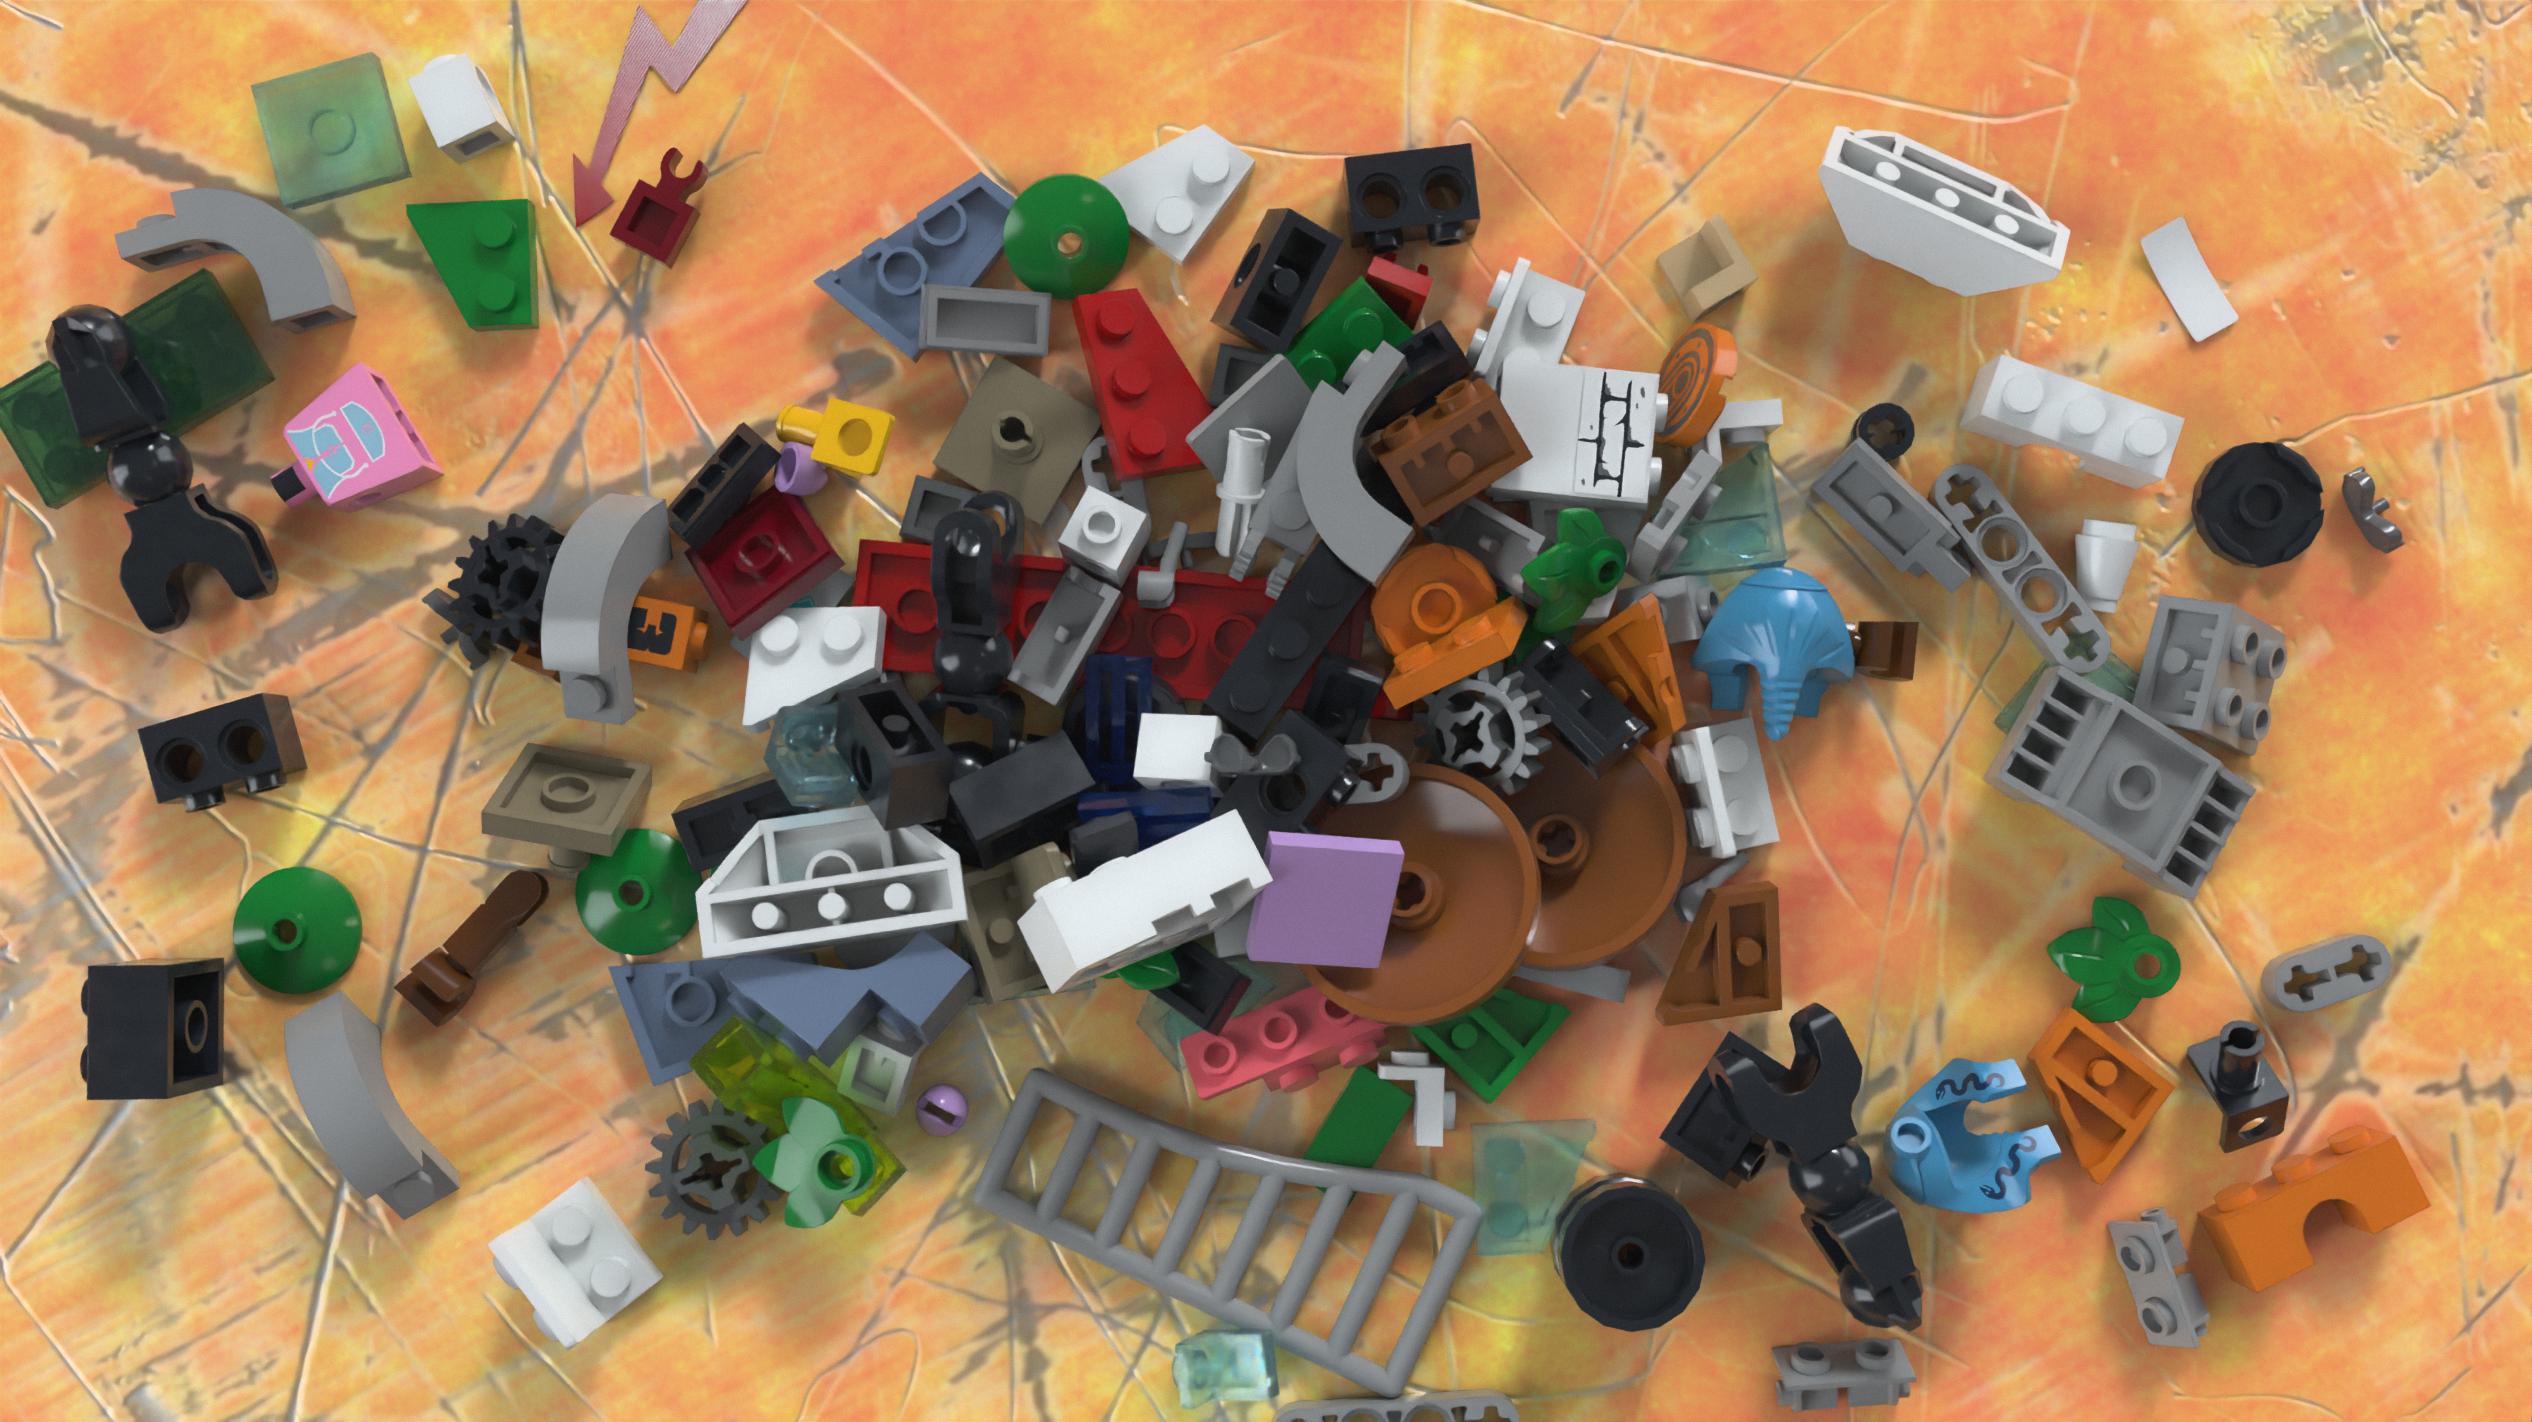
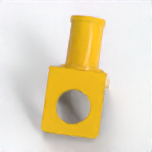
M832 397L829 398L825 413L804 409L790 403L780 411L776 423V435L778 440L785 444L792 441L813 447L810 459L855 479H860L862 474L874 477L879 473L893 430L895 417L884 411Z

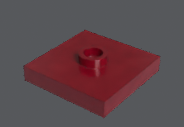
M775 484L747 504L740 512L731 516L700 552H697L692 547L684 552L727 626L741 641L745 640L846 564L802 497L781 492Z

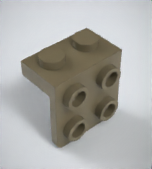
M1049 842L1024 852L985 872L982 868L963 875L969 920L959 922L958 925L986 1005L1000 1002L1047 984L1017 921L1036 903L1033 894L1037 890L1063 877H1070L1072 882L1077 881L1072 862L1066 854L1060 853L1058 846L1054 842Z

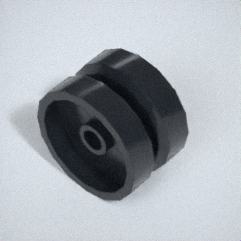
M1622 1172L1593 1177L1571 1191L1555 1214L1549 1241L1554 1269L1579 1308L1603 1326L1629 1332L1661 1327L1683 1313L1700 1289L1706 1261L1701 1232L1687 1210L1668 1192L1648 1178ZM1628 1243L1637 1245L1635 1251L1626 1250V1260L1619 1261L1618 1252L1623 1245Z

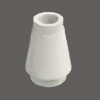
M2084 519L2082 534L2075 533L2076 591L2091 610L2116 613L2117 601L2120 600L2141 542L2135 541L2137 525Z

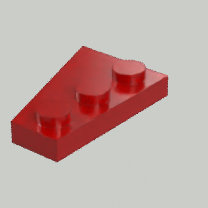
M1138 289L1078 295L1071 307L1117 483L1207 469L1186 442V437L1213 412V409Z

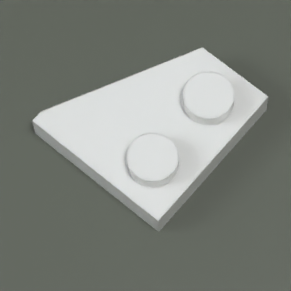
M1203 124L1096 181L1107 187L1118 199L1126 214L1129 230L1183 267L1253 171L1255 160Z

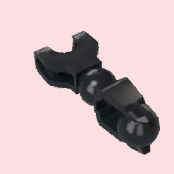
M93 304L72 306L60 313L52 321L45 340L48 359L60 373V380L79 439L85 446L94 447L96 452L109 448L105 461L108 484L120 499L136 507L124 514L132 534L130 546L122 557L119 579L144 626L154 633L164 634L178 629L187 619L191 607L183 581V573L187 563L202 562L216 568L229 584L233 593L244 600H259L273 595L278 586V571L258 525L245 515L223 508L215 503L204 483L190 487L194 473L191 453L178 437L163 430V428L174 424L171 419L175 414L174 405L141 353L137 350L134 331L121 315L108 308Z
M998 490L982 492L970 499L963 508L950 512L938 522L933 533L930 582L937 606L936 629L942 631L936 637L931 658L935 676L941 684L936 686L917 705L942 740L944 737L946 708L948 706L956 707L967 715L978 711L980 716L991 719L993 723V751L990 747L975 741L954 742L947 745L954 755L951 782L1014 753L1019 739L1023 738L1025 703L1019 694L1009 691L1008 685L1004 684L1011 672L1014 655L1010 638L1003 629L1012 622L1013 601L1023 562L1025 517L1021 504L1011 495ZM992 508L1002 515L1006 524L1005 533L1002 537L998 523L990 515L982 512L984 509ZM958 528L957 539L954 545L953 534L954 530ZM949 797L946 816L957 820L955 816L957 811Z
M1813 1002L1796 1012L1790 1019L1789 1027L1796 1054L1790 1070L1778 1081L1767 1083L1753 1061L1746 1056L1733 1053L1731 1050H1726L1711 1058L1707 1065L1708 1073L1726 1116L1735 1123L1771 1140L1776 1153L1790 1159L1787 1166L1790 1187L1802 1204L1806 1206L1804 1208L1805 1212L1800 1215L1801 1221L1831 1268L1839 1276L1840 1298L1851 1315L1867 1326L1889 1328L1897 1325L1910 1332L1922 1325L1923 1286L1920 1271L1914 1265L1900 1213L1895 1205L1883 1196L1880 1190L1870 1186L1873 1178L1870 1158L1859 1143L1853 1139L1858 1133L1851 1117V1110L1860 1089L1862 1065L1838 1017L1824 1006Z

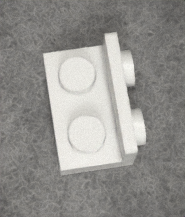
M1521 257L1518 258L1512 274L1500 269L1486 304L1497 309L1489 332L1477 328L1465 356L1470 366L1474 368L1470 381L1473 382L1478 378H1483L1494 391L1496 389L1497 370L1504 358L1558 364L1586 294L1583 290L1529 270L1531 261Z

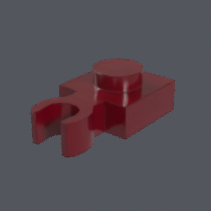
M675 147L670 148L662 158L660 166L661 179L656 187L640 179L638 180L609 234L616 241L672 269L701 215L696 208L687 204L686 201L691 194L703 187L709 173L704 163L698 160L691 175L686 178L676 177V167L681 162L683 155Z

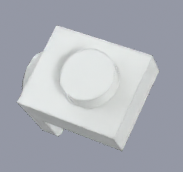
M1393 1049L1391 1060H1377V1075L1379 1079L1414 1080L1413 1139L1416 1146L1443 1147V1130H1454L1456 1113L1455 1091H1444V1066L1441 1062L1430 1061V1051Z

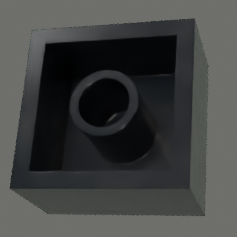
M224 957L147 958L88 966V979L84 982L81 991V1007L83 1013L87 1016V1045L82 1052L80 1060L81 1076L87 1083V1100L170 1099L223 1085Z

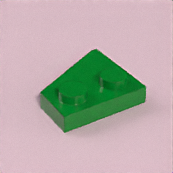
M512 199L406 204L408 218L470 328L476 332L539 329L535 205L530 200Z

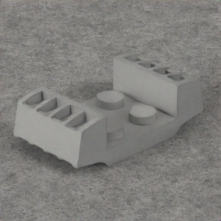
M2062 665L2044 670L1982 779L2014 801L2043 807L2126 859L2122 868L2161 891L2193 901L2198 895V890L2205 877L2211 872L2212 865L2222 847H2225L2226 840L2236 822H2239L2240 815L2249 799L2253 797L2257 790L2225 768L2219 759L2118 695L2099 688Z

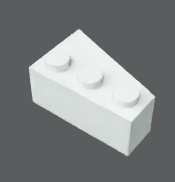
M1234 809L1128 858L1119 857L1097 867L1088 876L1072 882L1070 877H1063L1043 886L1033 894L1036 903L1017 923L1053 995L1216 931L1268 886L1273 879L1237 809Z

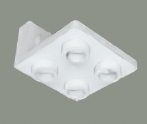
M1747 717L1673 733L1676 746L1668 748V758L1675 783L1677 785L1685 783L1690 806L1689 809L1684 810L1689 846H1699L1701 857L1724 859L1736 856V850L1780 841L1753 718Z
M588 1175L577 1181L530 1219L500 1234L488 1243L490 1250L496 1256L493 1258V1265L498 1275L511 1288L521 1289L535 1308L533 1318L541 1332L553 1342L560 1341L567 1350L577 1345L664 1277Z

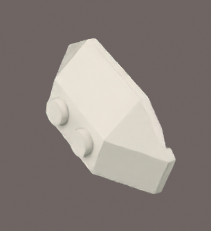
M1836 126L1834 128L1817 174L1850 246L1866 252L1877 260L1886 261L1920 276L1935 286L1944 287L1964 297L2055 280L2060 273L2071 230L2059 221H2050L2039 205L2012 184L1896 132L1870 129L1853 131L1849 127Z
M868 805L759 820L725 858L711 878H708L695 892L703 959L802 951L918 933L921 929L927 931L969 920L960 854L919 824L885 831Z

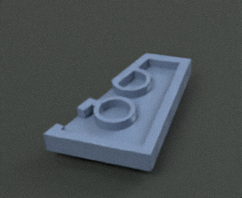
M980 172L918 212L917 218L885 239H882V237L878 238L861 249L862 254L836 271H833V269L829 270L813 282L914 363H917L927 350L918 348L922 283L977 287L1005 252L1003 228L1005 218L1015 198Z
M815 952L752 956L820 966ZM733 958L608 966L653 1086L664 1084L775 1038L781 1031L765 1017L757 1025L754 1024L727 1001V998L733 991L719 972Z

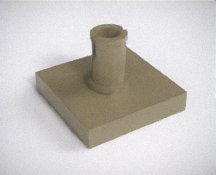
M996 354L932 463L981 493L989 490H998L1011 495L1021 504L1024 517L1044 529L1080 468L1086 447L1094 439H1097L1103 427L1097 411Z
M527 743L481 812L482 834L549 845L547 862L550 868L561 873L580 872L588 867L590 853L605 856L613 855L652 787V764Z

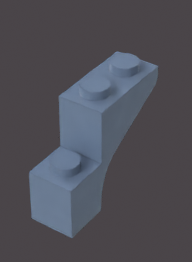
M923 929L893 957L869 968L847 970L741 955L731 959L719 972L733 991L727 998V1001L736 1010L756 1025L765 1017L781 1030L775 1036V1039L792 1055L804 1063L813 1055L828 1068L835 1063L875 1015L886 1027L903 1040H907L914 1033L931 1046L980 988L972 966Z

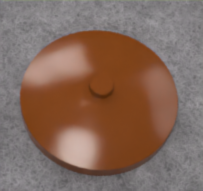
M1543 726L1539 728V736L1545 737L1552 742L1550 750L1534 755L1543 764V771L1527 779L1528 786L1512 795L1506 794V796L1500 798L1521 823L1529 837L1536 854L1541 879V908L1538 925L1533 941L1520 966L1549 972L1574 971L1601 965L1618 958L1646 939L1661 923L1673 905L1683 882L1687 865L1688 833L1684 809L1672 779L1656 757L1640 742L1604 776L1597 780ZM1482 762L1478 766V768L1487 771H1499L1502 769L1499 765L1489 768Z
M1408 763L1410 771L1409 784L1404 793L1396 800L1385 804L1341 807L1339 810L1330 808L1316 826L1321 831V835L1399 841L1405 856L1379 968L1296 963L1313 986L1337 1005L1363 1019L1392 1026L1416 1027L1445 1022L1464 1015L1491 998L1507 983L1525 958L1535 935L1541 908V879L1536 854L1523 826L1509 807L1494 792L1472 777L1454 769L1425 763ZM1383 766L1371 769L1357 776L1361 780L1374 783L1376 792L1382 790L1383 780L1393 777L1394 769L1391 766Z

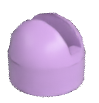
M792 441L782 447L779 452L782 457L775 464L774 470L775 485L779 491L803 496L814 494L822 489L828 480V474L824 471L827 466L810 459L813 447Z
M947 1083L936 1084L928 1088L920 1096L916 1104V1118L919 1125L925 1132L937 1137L949 1136L958 1131L966 1122L969 1113V1104L965 1094L958 1087ZM928 1101L956 1115L953 1123L950 1124L925 1110Z

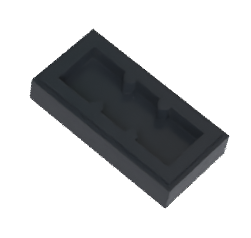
M744 422L739 424L668 506L669 527L684 542L697 552H700L729 517L737 514L747 505L753 489L782 455Z

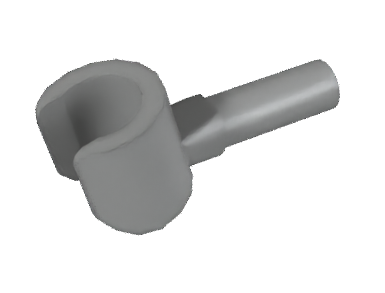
M1178 521L1174 522L1161 558L1160 571L1139 570L1137 584L1139 607L1164 609L1173 603L1175 597V572L1189 530L1187 524Z
M1738 850L1736 856L1729 857L1711 873L1681 885L1673 903L1680 922H1693L1706 890L1719 887L1749 862V858L1742 850Z

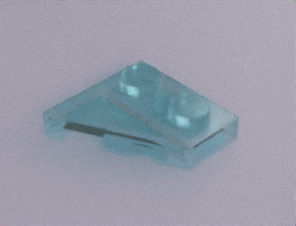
M1593 1118L1470 1123L1473 1196L1476 1205L1482 1211V1216L1477 1223V1234L1475 1236L1477 1255L1543 1254L1555 1227L1554 1220L1561 1204L1566 1202L1576 1179L1574 1175L1589 1141H1593L1597 1132L1596 1121Z

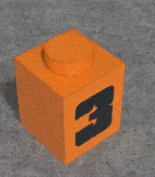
M636 595L628 625L627 648L629 661L696 674L699 661L705 662L712 648L714 628L712 624H707L709 612L693 606Z

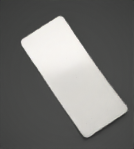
M2183 217L2176 218L2141 239L2142 248L2155 276L2174 310L2195 341L2201 342L2239 319V316L2228 302L2204 262Z

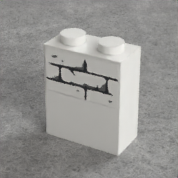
M1504 358L1497 370L1495 393L1533 455V458L1487 486L1485 496L1636 512L1647 504L1648 496H1657L1661 480V458L1652 457L1654 432H1663L1668 409L1667 394L1658 393L1660 374Z

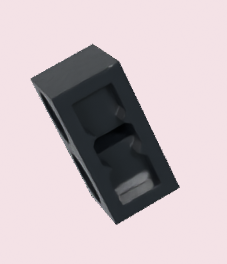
M1471 143L1344 158L1342 176L1351 248L1366 246L1368 254H1387L1388 252L1402 250L1404 242L1425 239L1429 240V246L1448 247L1467 241L1466 235L1476 233L1481 217ZM1435 187H1447L1455 192L1460 204L1453 210L1439 211L1428 203L1426 193ZM1373 194H1384L1395 202L1397 211L1388 218L1379 219L1369 215L1362 203Z
M259 693L137 729L157 803L184 804L186 813L198 812L226 803L224 793L246 787L248 794H258L288 785L287 774L308 768L288 696ZM258 730L264 738L265 749L262 756L254 762L249 756L247 746L251 735ZM197 749L202 757L203 766L198 777L193 780L188 774L186 764L191 752Z

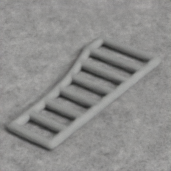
M1033 1068L1027 1073L972 1193L973 1202L979 1208L1388 1398L1398 1397L1403 1392L1485 1216V1208L1480 1201L1420 1173L1355 1167L1285 1157L1220 1141L1103 1097L1043 1068ZM1046 1098L1079 1115L1039 1202L1035 1205L1002 1188L1043 1099ZM1103 1124L1138 1138L1096 1231L1093 1232L1060 1215ZM1164 1148L1196 1159L1198 1162L1154 1258L1151 1259L1118 1242L1161 1149ZM1223 1168L1259 1176L1261 1179L1212 1285L1209 1286L1177 1271L1179 1262ZM1287 1182L1327 1188L1270 1312L1267 1313L1235 1298L1234 1296ZM1354 1191L1395 1195L1328 1339L1325 1340L1293 1325V1321ZM1421 1202L1455 1219L1387 1365L1383 1367L1351 1352V1349Z

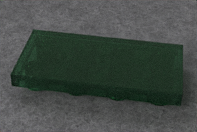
M205 268L200 269L121 316L134 331L137 350L141 353L174 405L175 414L174 417H171L174 424L163 428V430L178 438L276 380L215 275ZM49 360L0 388V428L47 507L58 510L107 481L105 461L109 448L96 452L94 447L85 446L79 439L60 380V373Z

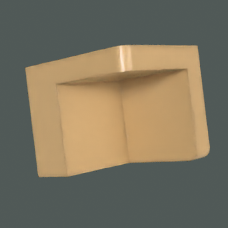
M1720 214L1708 219L1695 234L1662 252L1656 260L1658 267L1692 323L1745 293L1758 279L1757 274Z

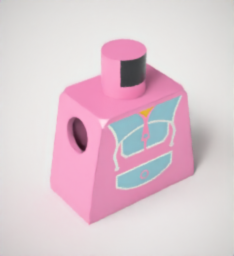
M360 362L350 368L285 425L283 435L298 460L271 476V482L281 499L292 509L320 494L323 501L329 507L346 513H352L436 480L443 476L444 473L385 376Z

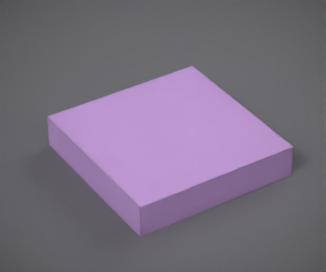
M1269 831L1263 861L1273 881L1255 896L1246 941L1249 960L1378 969L1405 856L1400 842Z

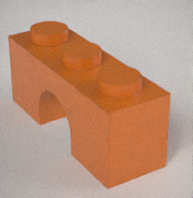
M2364 1125L2351 1126L2331 1135L2327 1140L2330 1146L2310 1156L2307 1154H2297L2280 1160L2271 1167L2272 1175L2252 1185L2249 1182H2243L2219 1191L2214 1196L2216 1203L2199 1211L2198 1214L2231 1280L2256 1293H2260L2315 1265L2304 1240L2303 1228L2308 1213L2323 1201L2330 1199L2333 1201L2346 1225L2372 1235L2430 1207L2431 1204L2396 1135L2367 1128Z

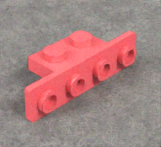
M1311 986L1229 1019L1218 1036L1202 1030L1185 1037L1180 1041V1048L1197 1094L1204 1101L1263 1078L1271 1092L1282 1088L1284 1093H1292L1319 1080L1318 1073L1339 1064H1342L1344 1069L1355 1068L1375 1059L1379 1055L1377 1049L1389 1044L1383 1029L1392 1025L1376 1023L1350 1013L1328 999L1314 986Z

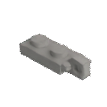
M1860 437L1812 483L1813 489L1901 573H1905L1908 570L1919 579L1928 571L1951 594L1971 577L1975 566L1954 546L1960 541L1961 536L1951 527L1952 523Z

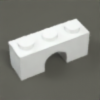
M2001 354L1979 368L1959 427L2017 448L2025 444H2039L2069 452L2081 458L2077 469L2134 489H2140L2165 478L2185 418Z

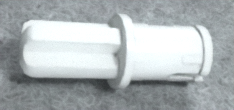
M1250 428L1229 430L1223 482L1216 486V495L1221 498L1215 547L1219 555L1223 557H1237L1250 532L1247 526L1265 492L1262 488L1263 475L1271 436L1260 430Z

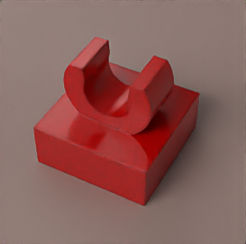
M1393 252L1385 254L1383 259L1374 256L1365 280L1414 332L1434 280L1427 277L1428 267L1420 263L1417 271L1414 272L1394 264L1397 254Z

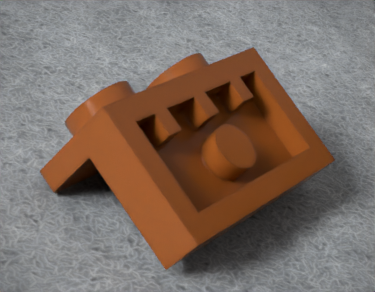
M1478 378L1473 382L1462 380L1449 386L1438 395L1435 406L1416 418L1413 415H1407L1395 420L1381 432V440L1371 446L1373 453L1420 528L1533 458L1497 394L1483 378Z

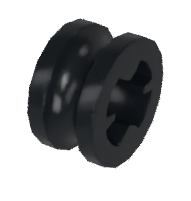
M1879 403L1863 412L1854 421L1851 430V443L1860 437L1886 462H1889L1903 455L1911 447L1915 436L1914 423L1910 414L1902 407L1892 403ZM1887 419L1895 427V429L1890 431V435L1897 434L1896 444L1888 442L1878 448L1870 440L1876 433H1868L1869 423L1877 425Z

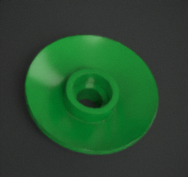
M1060 173L1035 181L1016 197L1005 218L1003 245L1011 269L1019 280L1032 291L1051 293L1052 299L1075 300L1078 295L1094 294L1100 291L1119 273L1129 250L1130 230L1123 207L1107 187L1084 175ZM1067 233H1075L1081 238L1080 246L1071 253H1065L1058 249L1059 239Z
M629 829L626 830L612 856L590 853L588 867L580 871L577 876L575 889L576 905L584 926L602 945L626 955H650L674 946L692 929L698 919L695 892L702 886L703 879L701 872L694 874L683 844L678 840L656 830ZM632 880L640 883L644 891L642 900L636 905L630 904L624 897V888Z
M308 867L280 869L258 880L243 896L234 918V946L243 967L263 986L286 994L315 992L336 982L353 964L362 941L360 910L348 888L334 876ZM287 919L292 921L297 928V936L291 943L285 942L280 933L281 925Z

